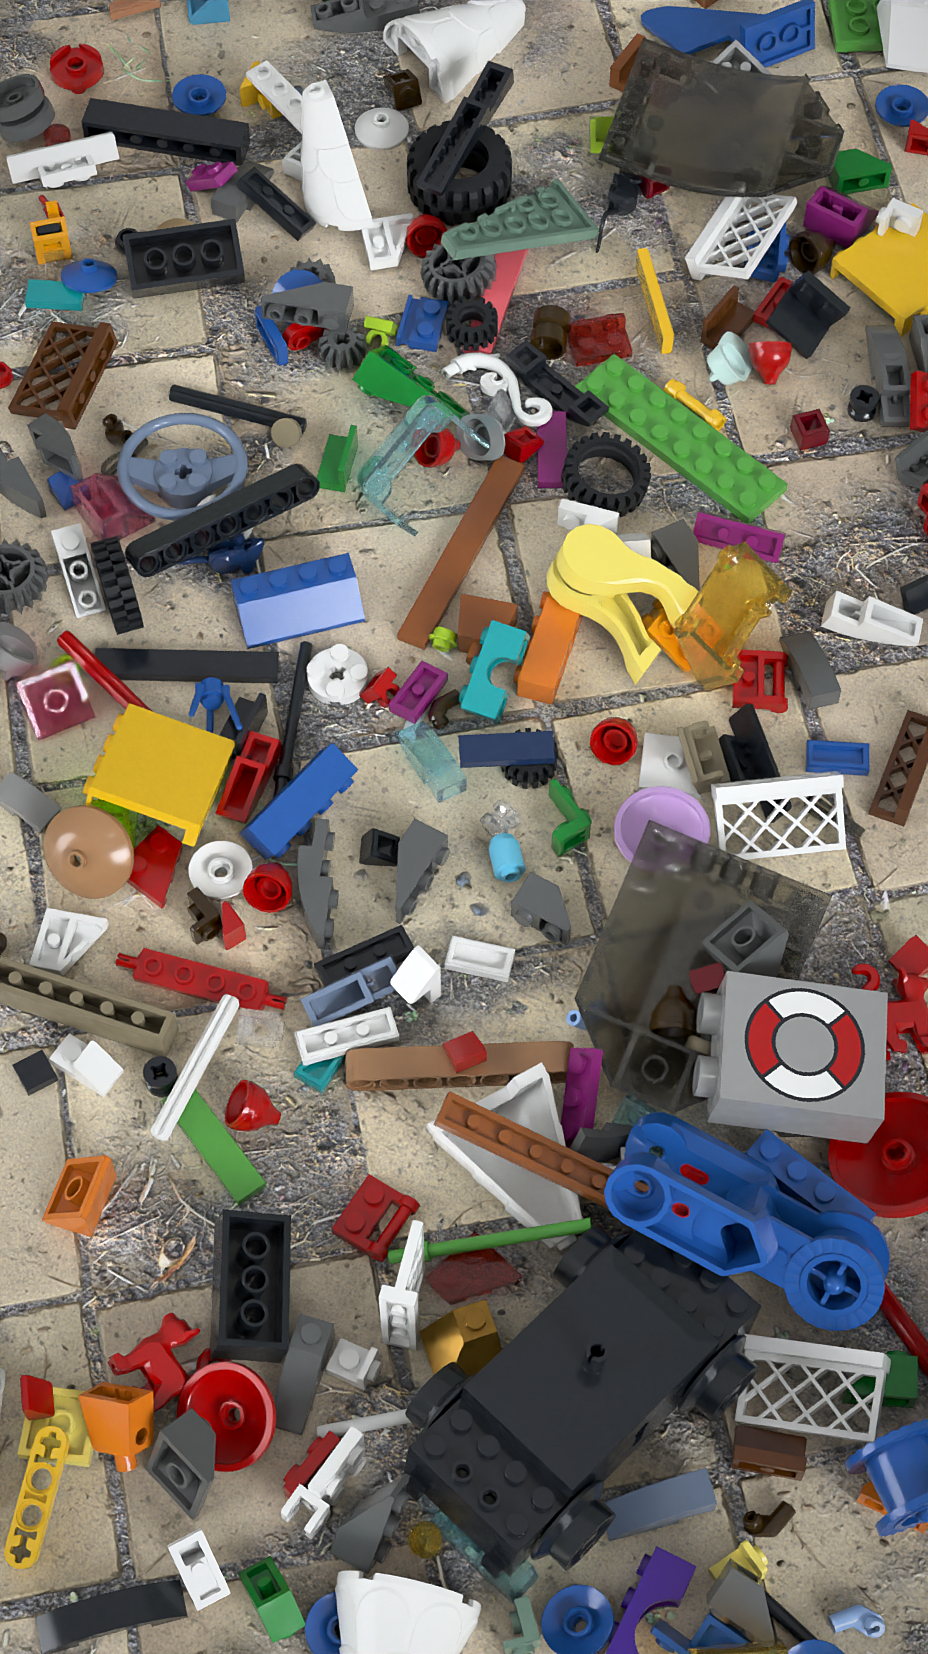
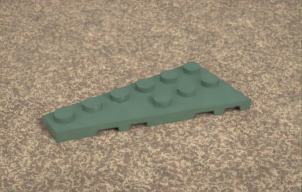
M556 179L547 188L541 186L535 189V193L531 196L522 195L495 208L494 213L489 216L484 213L478 216L477 221L472 224L465 222L444 232L441 244L453 260L595 239L599 229L561 181Z

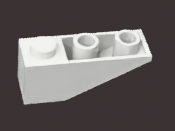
M81 523L51 531V537L76 618L106 611Z

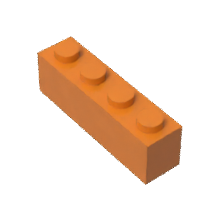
M544 591L540 601L541 615H535L531 627V633H534L532 640H529L523 656L525 658L523 666L517 665L513 682L518 683L517 696L553 705L583 615L561 606L551 596L550 591Z

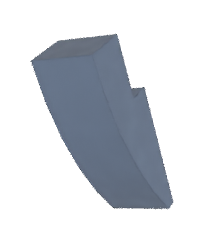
M391 954L301 998L300 1000L313 1027L329 1023L395 991L396 989L390 982L398 971V966Z
M707 1468L672 1477L605 1502L616 1514L615 1519L607 1529L609 1541L679 1523L680 1519L714 1511L717 1500Z

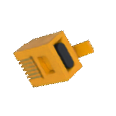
M57 200L45 202L49 219L29 222L38 265L46 264V262L49 263V261L52 263L53 260L55 262L56 260L60 261V259L63 261L64 258L65 260L73 259L65 217H60Z

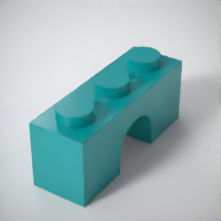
M491 620L489 627H484L479 642L482 645L479 656L475 655L470 664L469 673L472 674L470 682L462 687L459 695V702L462 703L460 708L464 712L498 724L500 723L509 693L492 684L491 674L497 665L504 662L521 665L530 640L527 631Z

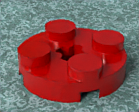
M79 44V48H71L70 45H65L57 49L50 57L52 80L59 87L71 90L74 94H83L87 88L99 82L104 75L101 55L98 50L90 45ZM72 66H74V67H79V66H81V67L78 68V69H72Z

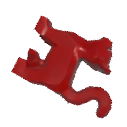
M865 963L856 964L852 967V974L867 976V982L861 989L876 991L879 988L880 975L877 969ZM902 966L899 967V977L892 981L901 1000L887 1001L886 1062L891 1060L890 1051L887 1049H891L893 1052H901V1054L907 1052L906 1041L899 1038V1035L906 1033L911 1035L921 1055L928 1053V1007L923 998L928 989V979L919 977L915 973H906Z
M173 1312L167 1313L163 1316L162 1325L157 1333L142 1339L125 1356L120 1353L110 1356V1360L107 1363L114 1376L124 1375L140 1369L147 1381L145 1386L140 1389L153 1391L154 1412L162 1409L173 1397L180 1395L187 1381L193 1376V1374L185 1372L171 1349L186 1345L193 1337L200 1333V1329H192L185 1319L179 1318ZM210 1347L206 1348L197 1358L195 1373L201 1368L210 1365L214 1360L218 1362H232V1359L210 1358Z

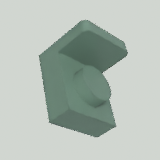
M527 1595L514 1599L515 1611L509 1612L514 1634L521 1633L522 1637L503 1642L504 1654H535L534 1648H538L541 1645L530 1599Z

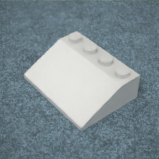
M880 0L877 6V15L886 67L928 73V0Z

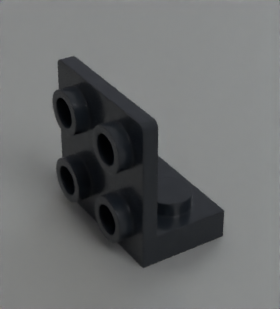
M808 270L790 284L767 319L766 324L786 342L792 343V347L804 358L808 359L812 356L829 328L845 317L851 307Z

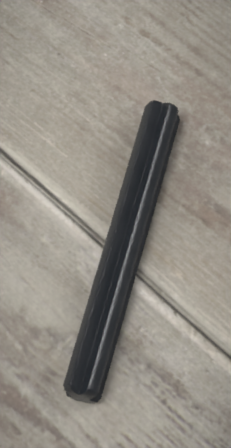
M175 384L169 390V400L172 402L272 427L279 419L292 418L299 423L302 434H304L307 427V419L304 417Z

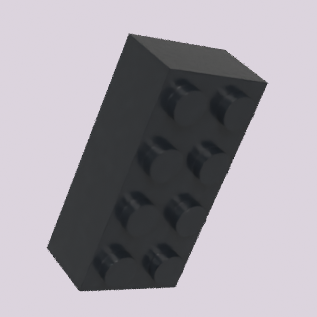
M236 219L123 234L133 299L245 283Z
M223 1209L215 1222L210 1358L280 1363L289 1350L291 1215Z

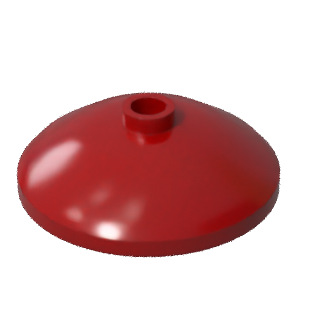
M217 1362L207 1365L198 1370L187 1381L179 1397L177 1418L192 1408L200 1417L209 1422L212 1430L216 1433L214 1471L233 1472L242 1470L258 1461L271 1444L276 1427L275 1403L265 1381L251 1368L236 1362ZM236 1408L240 1411L241 1415L239 1421L234 1416Z

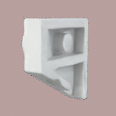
M412 213L372 219L374 226L360 230L370 271L397 267L399 265L406 245L407 227L413 220Z
M47 908L29 966L63 976L107 930L108 920L106 918Z

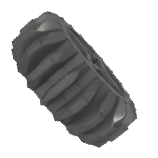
M434 244L433 250L426 251V258L422 259L421 278L425 289L431 294L432 298H438L442 301L448 300L451 305L456 300L461 302L462 297H466V300L471 299V296H484L485 289H491L492 282L496 281L497 265L494 254L453 260L442 244Z
M4 539L0 545V613L5 611L9 617L13 610H17L22 614L24 606L33 608V600L41 601V592L46 591V582L48 581V573L45 570L46 564L43 558L40 557V553L37 549L32 550L28 543L21 546L17 539L12 544H8Z

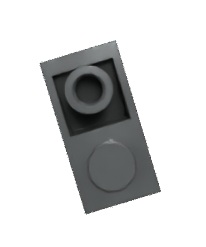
M530 872L511 901V916L524 927L531 926L542 932L548 940L553 942L559 941L567 945L570 941L571 924L559 886Z
M730 1558L706 1595L707 1603L711 1607L709 1611L724 1623L728 1624L731 1620L742 1627L741 1633L750 1641L758 1645L763 1641L771 1647L775 1638L762 1579Z

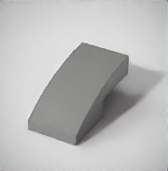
M12 772L0 782V805L12 816L17 814L38 833L61 810V807L47 795Z

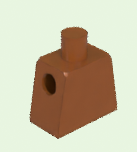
M461 593L458 650L467 653L466 663L468 665L471 664L475 655L479 656L482 645L479 643L484 627L490 626L491 620L516 627L518 604Z

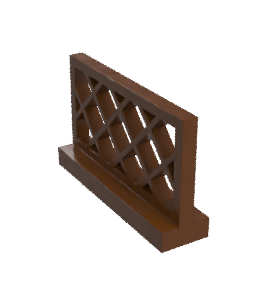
M52 321L8 407L10 413L36 418L46 413L57 421H62L65 428L76 430L118 344L111 324L100 322L98 327L95 328ZM57 332L69 334L68 337L54 343L53 341ZM87 336L92 337L91 341L85 345L80 346L77 342ZM74 343L76 349L61 355L60 349ZM56 352L58 358L43 364L46 356ZM82 356L79 364L71 368L68 367L67 362ZM61 365L65 367V371L53 377L48 373ZM45 374L48 378L34 386L31 384L33 379ZM71 378L68 386L58 390L56 384ZM52 386L55 392L40 399L37 393ZM33 395L37 400L27 406L21 405L23 400ZM60 399L57 411L45 409L44 406Z

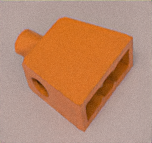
M102 1382L78 1395L93 1449L98 1452L114 1455L116 1470L119 1472H127L137 1468L136 1454L150 1447L154 1442L153 1391Z

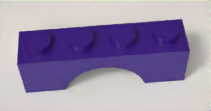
M656 1546L652 1556L645 1553L636 1574L642 1577L637 1588L629 1587L620 1607L626 1611L620 1623L614 1620L613 1631L608 1640L610 1645L606 1654H639L635 1644V1629L638 1623L653 1610L664 1607L678 1608L694 1575L696 1566Z

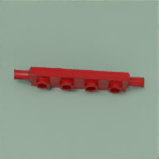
M143 948L138 957L119 952L117 955L119 959L116 958V966L133 970V979L136 982L218 1004L223 995L229 994L239 1000L238 1009L258 1015L265 1006L284 1011L285 1004H287V997L269 992L267 980Z

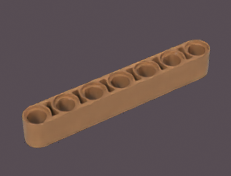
M568 1041L483 1044L487 1051V1061L457 1074L442 1045L353 1049L345 1054L346 1087L353 1091L507 1086L515 1076L541 1062L549 1074L551 1084L566 1083L570 1048H574V1044Z

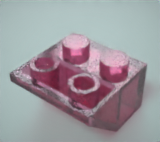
M95 473L70 486L76 510L99 541L114 536L121 540L156 521L154 516L141 511L129 501L121 489L118 476Z

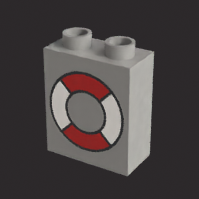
M727 971L716 994H701L697 1011V1033L712 1035L711 1056L698 1055L692 1085L693 1096L708 1098L707 1122L868 1143L884 1121L888 993Z

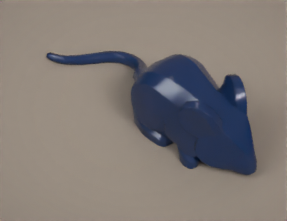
M240 533L234 536L233 540L228 539L209 548L208 556H194L177 565L205 563L210 565L219 574L232 573L240 568L243 573L249 574L255 569L256 561L264 547V539L253 537L245 539L244 533Z

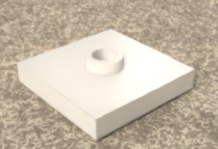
M645 733L638 791L650 787H671L686 792L695 799H701V795L698 794L692 783L679 737Z

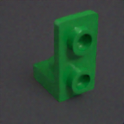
M554 778L549 781L548 795L568 820L558 825L552 833L551 848L560 857L590 839L592 820L584 808L579 809L575 804L573 795L568 787L565 785L561 786Z

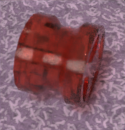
M52 124L43 133L46 143L45 147L71 141L70 129L63 124Z

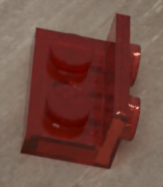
M624 313L607 314L601 317L580 319L569 323L568 342L576 367L604 362L613 354L621 359L632 357V347L625 329L626 317Z

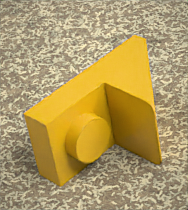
M259 61L253 62L250 69L259 65ZM245 77L240 87L242 108L259 102L261 108L267 110L272 119L282 116V113Z

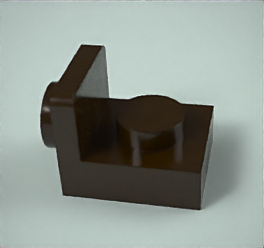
M409 69L383 76L385 87L393 94L395 108L398 111L422 104L418 78Z
M197 886L187 893L190 904L187 910L196 922L190 927L191 936L196 945L203 941L212 940L223 928L220 913Z

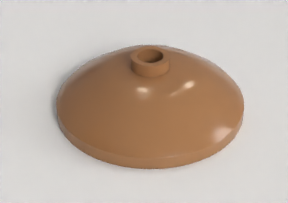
M76 805L60 812L48 825L43 846L45 860L54 878L66 890L83 898L100 899L114 894L126 884L133 870L134 850L126 829L112 814L96 806ZM76 855L81 858V863L77 860Z

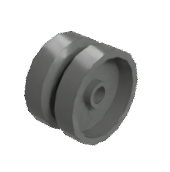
M16 75L0 83V136L5 141L15 143L34 138L51 125L55 118V110L49 99L45 96L44 89L35 75Z

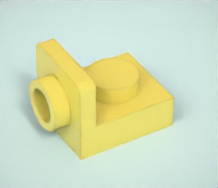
M746 1539L740 1543L738 1549L708 1570L712 1579L716 1581L731 1558L763 1580L768 1572L766 1567L768 1560L757 1545L752 1547Z

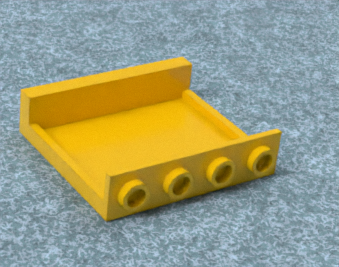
M911 204V206L919 208L916 204ZM924 211L920 230L915 237L890 226L882 237L877 235L878 224L865 237H859L852 246L844 251H839L831 262L830 278L834 279L838 275L843 274L895 319L894 325L900 337L911 331L914 316L928 314V214Z
M129 703L124 715L118 713L112 729L115 734H108L103 747V752H106L105 755L99 754L93 768V772L96 773L95 776L89 775L83 789V794L87 795L85 805H91L96 797L186 829L182 843L195 847L229 766L235 741Z

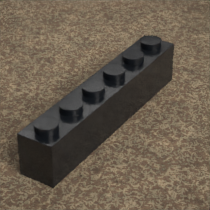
M90 98L81 121L84 138L113 132L116 145L119 147L211 162L220 161L221 163L233 161L236 166L244 163L250 145L249 123Z

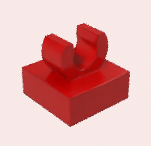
M389 667L376 673L359 696L367 704L377 700L380 706L384 708L389 707L388 704L391 700L387 698L386 692L389 691L395 696L400 690L397 684L392 683L397 674Z

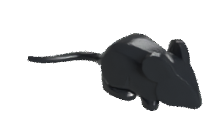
M620 167L619 175L614 172L613 183L615 184L610 186L607 198L609 200L608 209L601 218L596 253L600 249L607 216H626L635 210L638 198L642 193L638 185L642 183V177L624 167Z

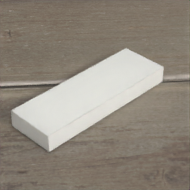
M391 1007L294 1032L303 1066L343 1056L353 1049L373 1048L399 1041V1033Z

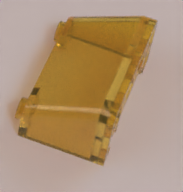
M746 542L734 546L728 545L719 552L717 556L719 560L686 612L674 624L676 627L674 635L695 679L705 690L738 682L744 672L739 666L741 664L737 657L759 620L770 617L772 613L770 610L771 605L778 600L782 604L786 603L793 592Z

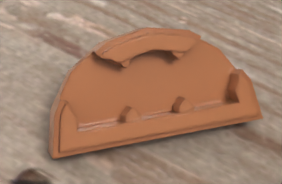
M114 0L109 5L111 21L161 7V1Z

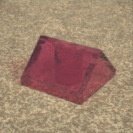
M74 660L67 661L15 683L21 707L38 741L96 717Z

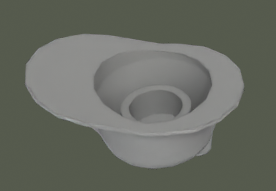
M469 414L460 419L456 428V439L460 441V449L464 455L473 460H496L503 455L506 429H503L502 424L497 418L489 414Z
M0 622V674L2 679L7 681L11 676L21 677L25 675L32 666L39 664L35 643L28 634L12 624Z

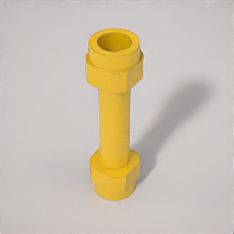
M671 379L665 385L663 391L675 400H679L714 429L720 431L727 420L722 415L723 413L716 408L711 411L686 392V386L683 383Z

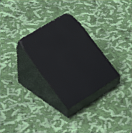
M375 828L370 829L361 838L359 863L396 867L400 837Z

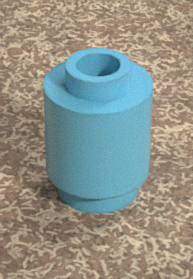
M501 833L494 836L490 840L488 848L494 876L496 879L507 883L515 882L526 871L519 841L510 833Z

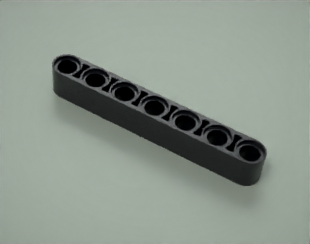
M302 464L290 465L132 541L125 549V559L140 576H154L311 500L319 492L320 483Z

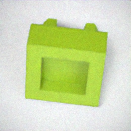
M367 315L363 325L369 331L366 335V343L371 346L375 336L382 337L381 347L388 346V336L396 337L398 326L393 321Z

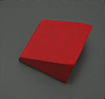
M911 119L904 152L928 156V128Z
M527 426L521 427L504 435L505 449L503 454L511 460L524 463L544 444V440Z
M223 902V940L225 950H229L246 940V931L243 921L230 903Z
M914 935L889 959L888 963L898 973L899 967L903 966L906 973H915L922 977L928 972V946L917 935Z
M473 1031L442 1043L456 1074L487 1061V1051Z
M21 1375L22 1411L26 1418L30 1421L53 1417L55 1410L52 1383L30 1375Z

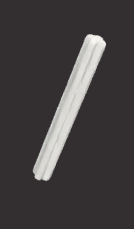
M229 994L222 996L151 1128L152 1136L156 1139L166 1141L172 1133L239 1008V1000Z

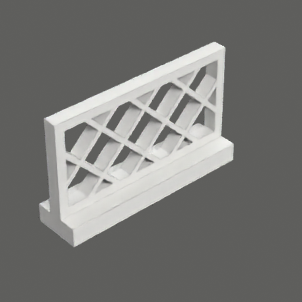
M734 183L685 257L691 278L702 280L706 274L749 279L797 205L796 197L747 192L745 184ZM751 202L761 203L760 205L749 209L751 206ZM779 205L784 206L782 209L777 210L773 213L770 210ZM767 212L768 215L753 221L752 217ZM748 219L749 223L736 228L740 222ZM771 222L773 223L771 227L765 230L759 231L758 229ZM753 230L755 232V234L748 236L742 240L739 237ZM736 238L737 242L725 246L727 241ZM759 241L761 242L759 246L747 251V246ZM742 249L743 253L728 258L727 255ZM724 258L725 261L713 265L715 260ZM748 260V263L744 268L733 267L739 263Z
M837 771L711 784L715 807L719 861L728 862L846 849L842 788H844L843 775ZM834 793L835 805L827 815L814 806L823 794ZM803 796H813V798L808 801ZM799 797L807 805L794 819L782 808L790 798ZM775 799H782L779 804L773 801ZM767 800L776 808L763 822L751 810L759 801ZM751 802L747 808L741 803ZM737 804L744 812L731 825L723 819L722 805ZM811 808L824 818L812 833L799 823ZM779 811L792 821L781 836L768 826ZM748 814L761 824L750 839L746 838L736 829ZM834 814L836 816V823L831 820ZM828 822L837 830V842L823 843L816 837ZM724 824L729 827V830L725 834ZM797 825L809 837L801 846L793 847L785 839ZM766 828L778 839L770 849L761 850L754 844V841ZM733 832L746 841L738 853L726 854L725 842ZM813 839H814L816 842L819 843V844L809 845V844L813 841ZM781 843L787 846L786 848H778ZM750 846L757 850L746 852Z
M412 1221L395 1287L382 1284L379 1295L382 1343L417 1351L420 1339L418 1295L425 1272L423 1222Z
M745 1334V1355L753 1362L754 1360L767 1362L774 1373L759 1385L754 1378L752 1379L751 1383L755 1388L749 1391V1383L738 1397L735 1422L867 1443L874 1442L877 1439L886 1374H889L891 1359L885 1353ZM774 1363L783 1364L784 1366L777 1369ZM793 1366L802 1367L809 1378L792 1389L782 1375ZM808 1368L819 1370L812 1374ZM828 1371L837 1372L844 1383L827 1395L817 1379ZM843 1373L854 1375L847 1380ZM863 1376L875 1377L874 1392L862 1400L852 1384ZM779 1378L789 1393L772 1405L762 1390ZM814 1383L824 1398L807 1410L797 1395ZM849 1388L859 1403L842 1415L832 1400ZM759 1393L769 1408L758 1417L745 1415L747 1402ZM791 1399H794L803 1411V1414L793 1422L784 1421L777 1410ZM873 1401L872 1410L870 1411L867 1405ZM828 1403L838 1419L828 1427H820L812 1415ZM861 1409H864L870 1417L868 1434L854 1432L847 1423V1420ZM774 1414V1416L777 1418V1420L767 1419V1418H768L770 1415ZM808 1419L812 1425L801 1423ZM843 1424L847 1430H840L836 1428Z

